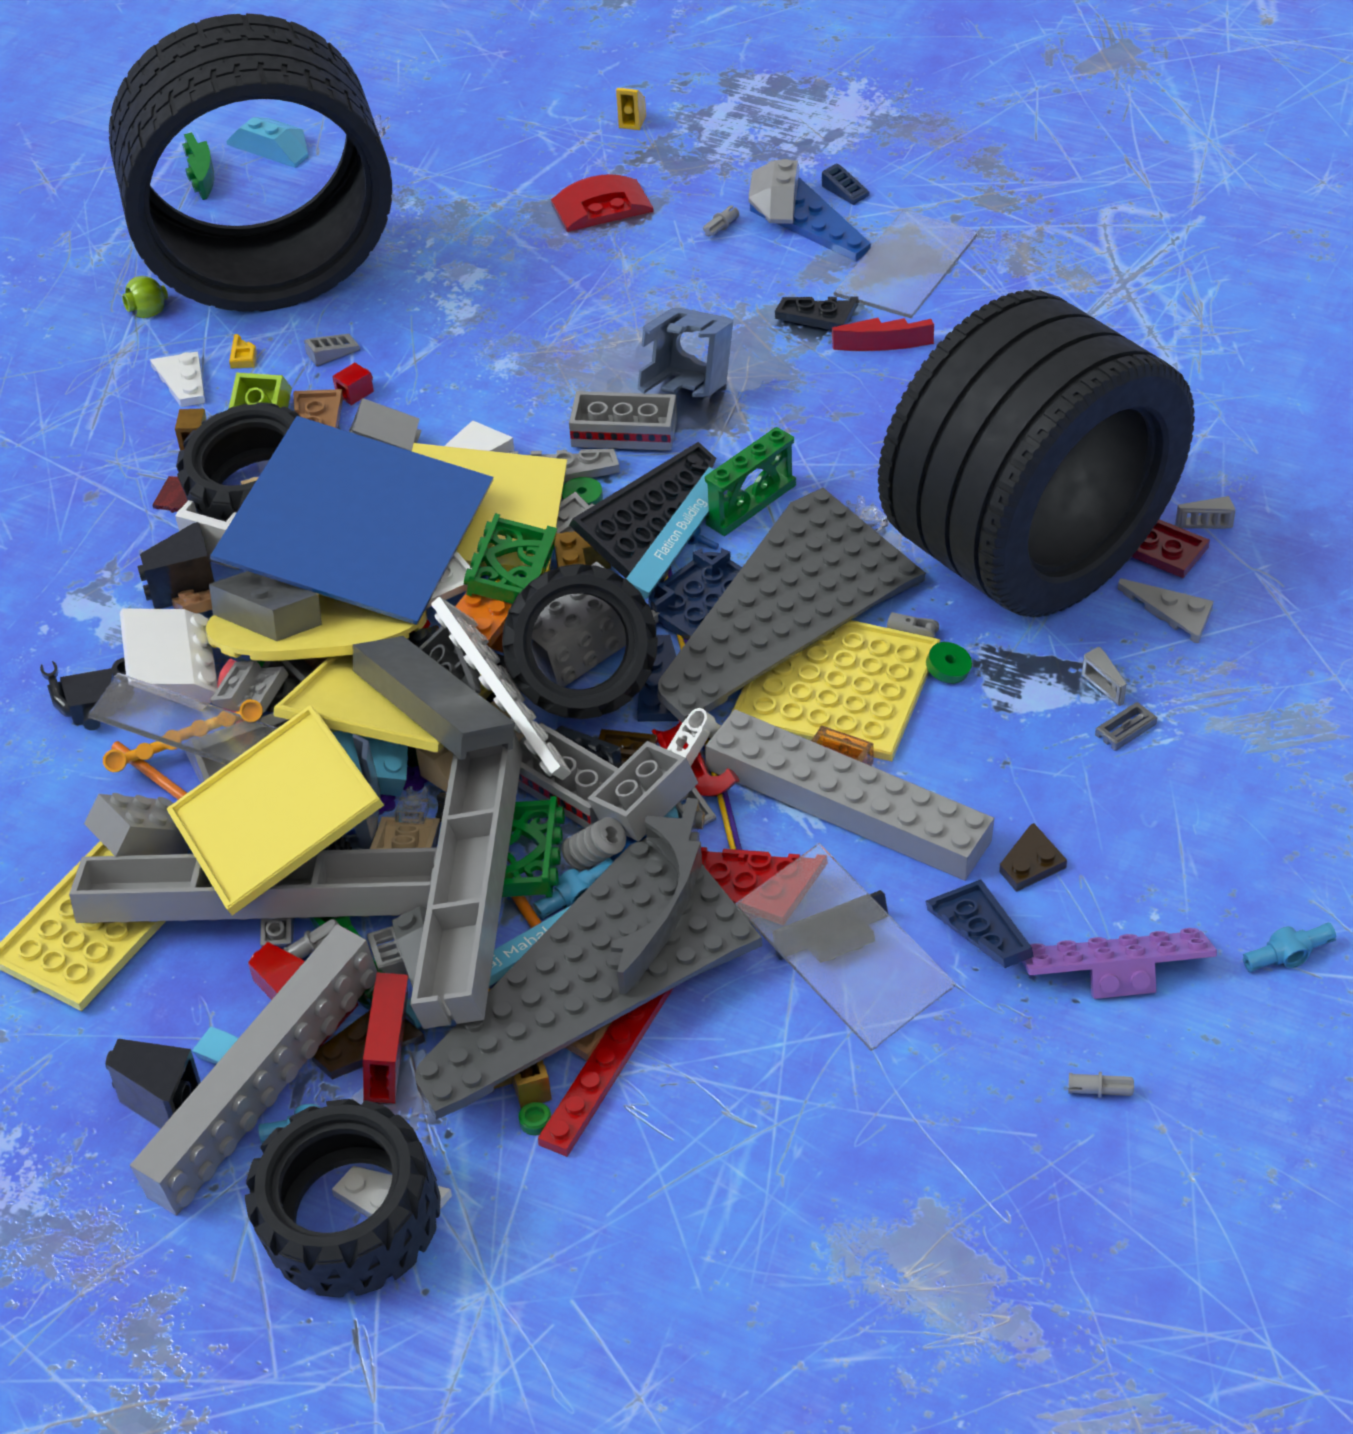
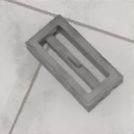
M1136 702L1098 726L1095 730V736L1098 738L1103 737V742L1106 744L1111 743V748L1116 751L1157 724V717ZM1137 713H1141V714H1139L1138 716L1134 717L1133 719H1130L1131 717H1133V716L1136 715ZM1122 724L1121 727L1117 728L1116 730L1110 733L1111 730Z

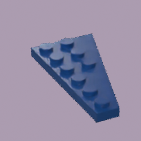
M799 178L793 224H776L855 262L871 251V243ZM750 203L751 212L766 218Z

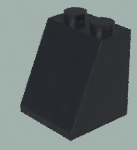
M199 522L187 526L140 554L143 565L137 566L141 581L147 580L148 584L143 585L146 600H152L154 609L173 606L172 599L177 598L178 593L182 591L194 590V593L210 590L209 584L214 583Z
M117 1039L113 1050H110L106 1057V1069L109 1070L112 1086L116 1090L119 1102L160 1129L201 1083L192 1051L188 1048Z

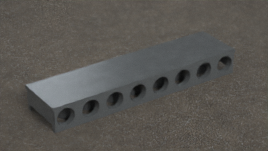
M404 636L353 644V672L460 760L466 759V752L498 745H502L507 750L513 749L515 722Z

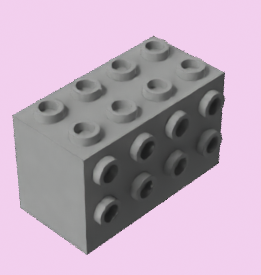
M595 562L594 564H592V566H593V565H596V566H599V567L604 568V567H603L602 565H600L598 562ZM570 594L555 599L540 613L533 628L531 643L535 661L543 674L555 684L565 687L626 646V636L619 616L606 602L591 595Z

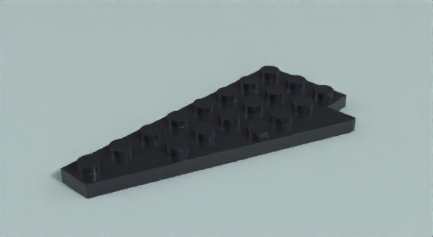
M697 442L580 513L571 520L569 526L623 577L627 578L709 467L713 468L716 457L702 444ZM670 568L659 582L662 583L666 579Z

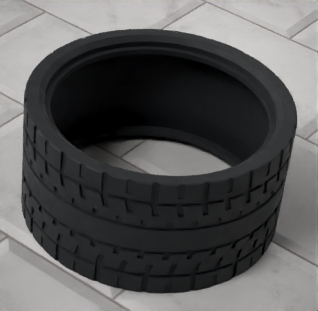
M248 13L246 15L227 14L206 18L197 23L193 22L168 34L159 40L158 44L151 46L128 71V76L123 79L111 109L112 116H110L109 120L110 152L130 238L141 259H144L146 266L170 288H174L179 294L207 306L212 305L219 309L242 312L270 311L294 306L326 293L337 286L339 282L347 279L368 258L370 251H373L381 238L380 236L388 221L387 215L390 214L392 203L391 169L362 85L345 57H342V54L330 42L327 43L326 39L300 24L292 21L287 22L286 19ZM258 99L293 102L326 116L346 134L344 150L339 164L325 186L311 200L298 209L264 223L230 226L201 221L172 207L150 185L153 171L160 156L171 140L184 127L207 112L235 102Z

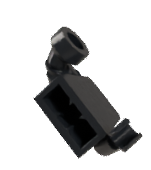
M124 658L115 661L109 669L60 677L59 682L56 678L59 673L58 667L54 661H52L54 671L51 673H46L42 664L40 666L42 676L49 681L47 688L53 706L65 717H72L75 725H83L85 729L90 731L98 729L100 721L111 720L114 717V713H118L128 706L134 696L132 694L134 690L127 688Z

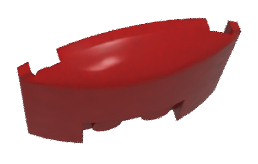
M616 174L596 175L581 179L565 187L551 199V203L567 232L654 212L653 206L637 179Z

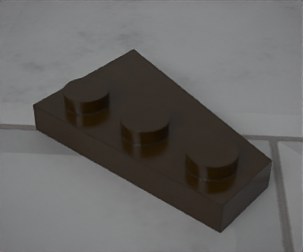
M371 1009L318 1048L312 1057V1062L332 1080L363 1067V1056ZM405 1018L402 1047L411 1043L416 1046L425 1042L424 1034Z

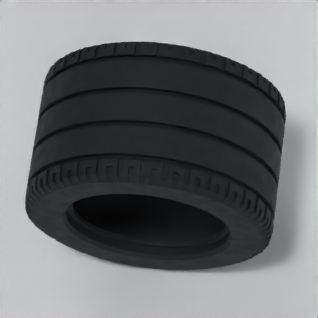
M1041 290L1017 291L1015 294L1008 293L1006 296L1003 295L997 300L990 301L988 305H983L979 311L975 310L971 313L970 317L967 316L961 324H957L953 331L949 332L945 339L937 344L936 349L932 350L929 354V358L921 364L920 370H917L914 374L915 377L907 385L908 388L903 393L901 402L897 404L896 412L891 418L892 422L886 431L887 435L883 441L884 446L880 452L882 456L879 459L878 493L880 494L881 507L888 521L902 536L909 539L997 604L1020 616L1034 618L1035 616L1041 617L1042 615L1049 616L1050 614H1055L1058 611H1063L1067 607L1073 606L1075 603L1081 602L1092 592L1098 590L1101 585H1104L1109 578H1112L1138 550L1159 521L1171 500L1189 456L1188 453L1194 431L1193 424L1195 422L1194 400L1192 399L1190 386L1183 375L1166 361L1059 296Z

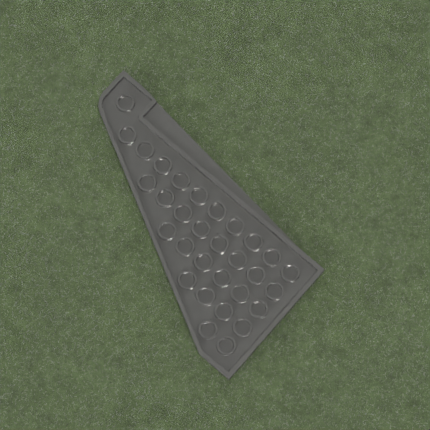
M818 489L792 501L663 673L658 682V699L682 723L694 709L701 708L710 712L726 702L729 695L871 607L925 581L926 573L826 489Z
M646 838L635 842L625 849L488 991L484 1020L456 1024L417 1066L415 1072L417 1089L435 1119L442 1118L494 1091V1086L688 979L761 947L762 937L702 864L690 901L669 941L627 994H619L617 969H613L614 958L621 956L622 953L611 952L612 941L627 936L654 920L671 901L679 879L671 863L659 851L648 845Z

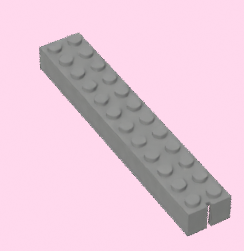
M515 732L513 749L511 750L498 745L466 752V759L462 760L453 754L410 1003L423 1029L451 1025V1020H455L457 1024L480 1021L485 1018L523 753Z
M437 847L322 850L233 916L224 906L194 854L82 857L69 896L75 922L92 924L99 922L126 923L139 921L398 916L417 907L427 908Z

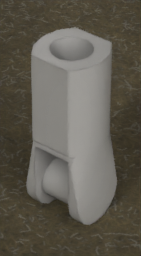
M891 612L887 622V628L932 638L936 637L935 633L940 627L939 623L933 619L916 618Z

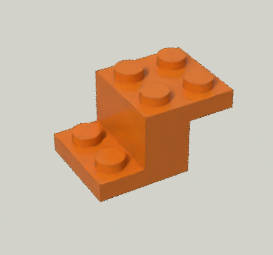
M465 594L455 607L477 622L478 626L476 628L489 641L486 645L493 650L503 653V627L512 604L476 594L472 596Z

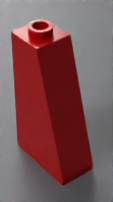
M267 941L260 950L252 955L248 965L253 981L272 1000L305 961ZM358 1001L355 1007L350 1012H347L345 1016L339 1021L337 1028L356 1009V1007L358 1006ZM328 1035L324 1039V1041L319 1045L318 1048H320L331 1035Z
M378 972L376 974L363 1056V1101L396 1103L408 1001V975Z

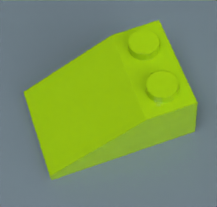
M236 372L229 408L257 403H273L280 408L284 406L288 408L292 387L283 375Z

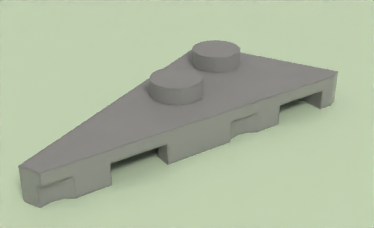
M1122 578L1118 582V590H1121L1125 596L1131 600L1136 597L1145 603L1147 611L1160 620L1166 621L1175 630L1182 628L1191 635V641L1199 643L1213 609L1214 601Z

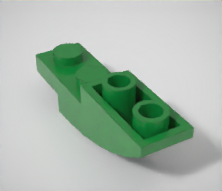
M190 132L184 134L185 143L182 144L186 157L188 156V168H185L188 180L192 183L194 192H199L202 200H205L211 193L214 184L211 154L207 141L198 143L193 133Z

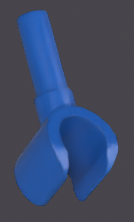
M700 527L688 541V544L693 545L699 542L715 550L719 547L718 543L700 535Z

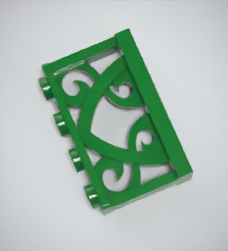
M775 427L704 477L708 487L709 515L705 518L708 527L725 537L796 486V477L792 475V444L794 443V436ZM756 469L763 470L752 485L744 490L741 489L750 473Z
M495 513L492 522L487 521L483 537H480L477 547L478 553L474 552L470 565L472 569L467 568L464 577V584L468 585L466 595L472 596L476 594L513 604L518 594L532 580L545 573L554 550L558 528L547 525L546 529L500 518L501 514ZM498 535L506 536V539H500ZM517 552L519 559L529 565L518 566L508 572L496 558ZM518 574H523L526 577H520ZM483 575L490 576L488 580L480 578Z
M551 796L550 800L515 802L509 846L514 844L523 835L533 841L537 847L517 862L515 857L508 852L507 861L511 865L507 866L506 864L502 897L546 895V898H550L553 896V887L558 886L559 882L556 865L561 863L558 845L563 843V832L560 824L565 823L564 807H559L557 796ZM540 818H548L546 823L538 824ZM540 870L542 874L539 877H533L532 872ZM525 872L528 877H521L520 874Z

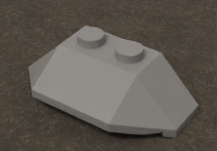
M774 160L752 171L748 200L758 212L766 217L769 223L793 224L800 172L798 160Z

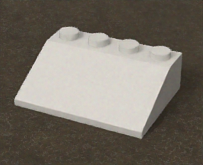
M122 608L120 611L127 688L201 715L211 703L210 699L218 688L213 650L208 642L206 633L208 618L185 609Z

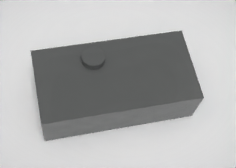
M249 571L209 584L213 615L272 640L279 641L322 625L319 596L315 592Z

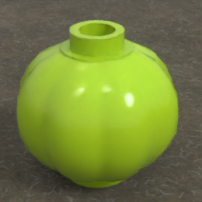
M148 276L132 278L125 287V293L122 294V301L126 311L137 310L135 316L139 318H150L159 314L164 309L165 299H168L166 287L164 285L160 286L155 279Z

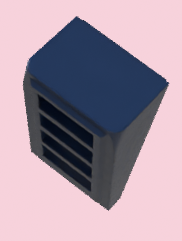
M836 163L822 171V187L849 203L855 204L869 196V191L841 165Z

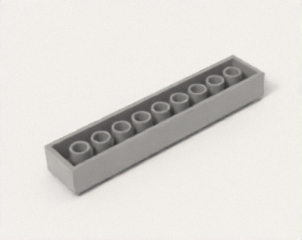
M734 709L706 745V766L709 771L721 775L729 768L736 773L740 780L737 783L964 881L992 842L994 817Z
M337 924L134 1159L130 1167L148 1199L177 1216L184 1207L192 1202L195 1193L200 1187L213 1177L220 1163L234 1152L237 1143L246 1132L254 1128L258 1118L267 1107L275 1103L282 1089L295 1079L298 1070L308 1059L315 1055L324 1039L336 1030L339 1021L347 1012H350L355 1007L357 1000L365 990L371 988L375 983L377 969L366 939Z

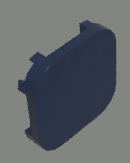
M721 548V553H703L702 549L693 552V560L662 583L659 582L648 597L650 609L660 613L658 614V623L676 635H680L683 639L689 640L742 568L730 560L731 552Z

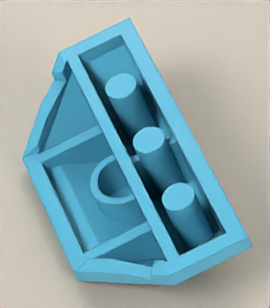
M251 118L226 141L227 145L294 168L309 157L303 129L271 118Z

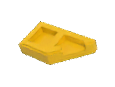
M234 334L229 360L230 368H254L257 356L256 346L242 340L240 335Z

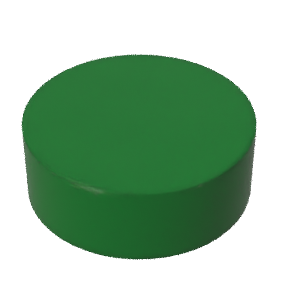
M540 1102L528 1103L519 1112L520 1127L523 1132L529 1135H540L551 1118L548 1106Z

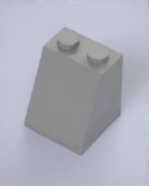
M362 398L349 432L412 451L413 443L418 442L421 430L417 429L419 418Z

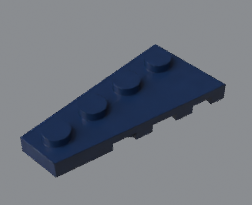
M981 879L926 900L929 912L1004 968L1034 957L1031 945Z

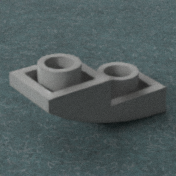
M261 918V948L267 941L277 947L290 946L293 942L295 918Z

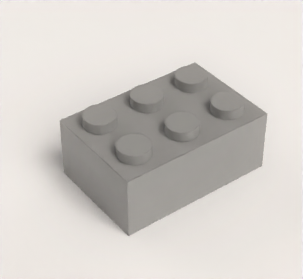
M647 741L587 799L598 820L604 817L616 819L622 824L626 836L639 842L646 835V816L664 817L698 784V781L687 758Z
M113 793L112 795L98 794L84 823L115 857L187 854L190 849L167 811V808L173 802L164 797L153 799L141 795L130 797L118 793Z

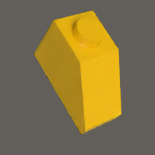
M617 88L619 128L640 130L646 118L645 96L636 89Z

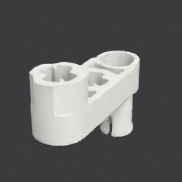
M694 709L687 719L683 721L667 750L687 758L691 766L707 738L711 739L722 725H719L715 718L704 709ZM685 743L689 744L686 750L683 748Z

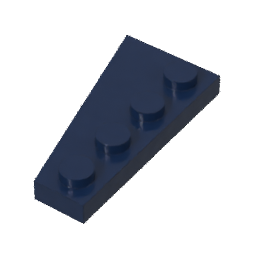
M656 635L658 637L656 660L651 669V675L638 695V722L679 721L658 699L659 679L675 659L676 653L670 635Z

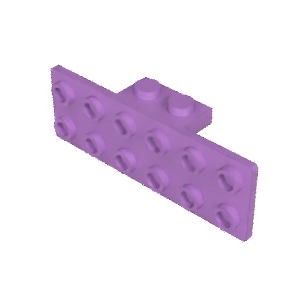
M1185 928L1180 930V933L1168 934L1165 931H1154L1150 933V936L1141 937L1134 934H1124L1119 936V939L1111 940L1094 937L1090 938L1088 942L1081 943L1064 940L1052 946H1045L1039 943L1030 944L1034 957L1022 961L1029 975L1090 969L1091 995L1094 999L1156 993L1155 963L1216 957L1217 949L1202 931L1196 928Z

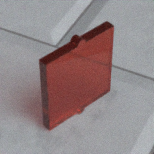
M168 476L152 504L153 509L168 510L174 513L175 511L178 512L188 500L178 477Z

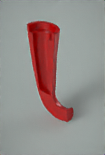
M680 721L675 727L666 731L652 730V733L657 735L658 743L662 748H668L682 722ZM685 743L683 748L686 750L689 744ZM701 752L698 753L690 766L698 781L695 788L703 796H719L740 781L736 773L729 768L721 775L711 776Z

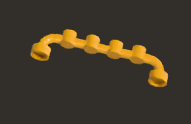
M246 700L241 704L239 711L235 713H223L217 719L205 724L195 723L188 730L177 734L168 733L163 739L150 744L141 743L134 750L125 753L117 749L109 750L103 757V765L110 772H120L128 763L139 759L149 760L154 754L167 749L177 750L183 743L194 739L202 740L210 733L221 729L229 730L235 724L243 721L256 722L263 715V707L256 700Z

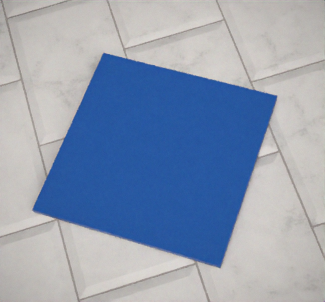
M296 416L211 553L210 559L417 625L488 492L494 477Z

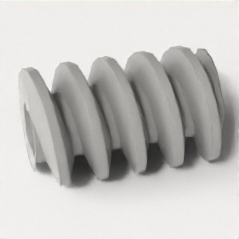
M604 817L586 829L565 839L562 844L563 857L572 868L579 871L588 870L623 850L626 843L625 830L616 819Z

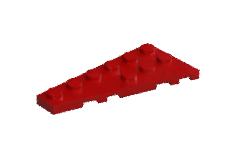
M701 847L703 866L741 912L783 927L828 865L827 856L816 855L815 859L800 858V854L789 853L788 857L771 856L769 852L723 849L722 852H709L707 847Z

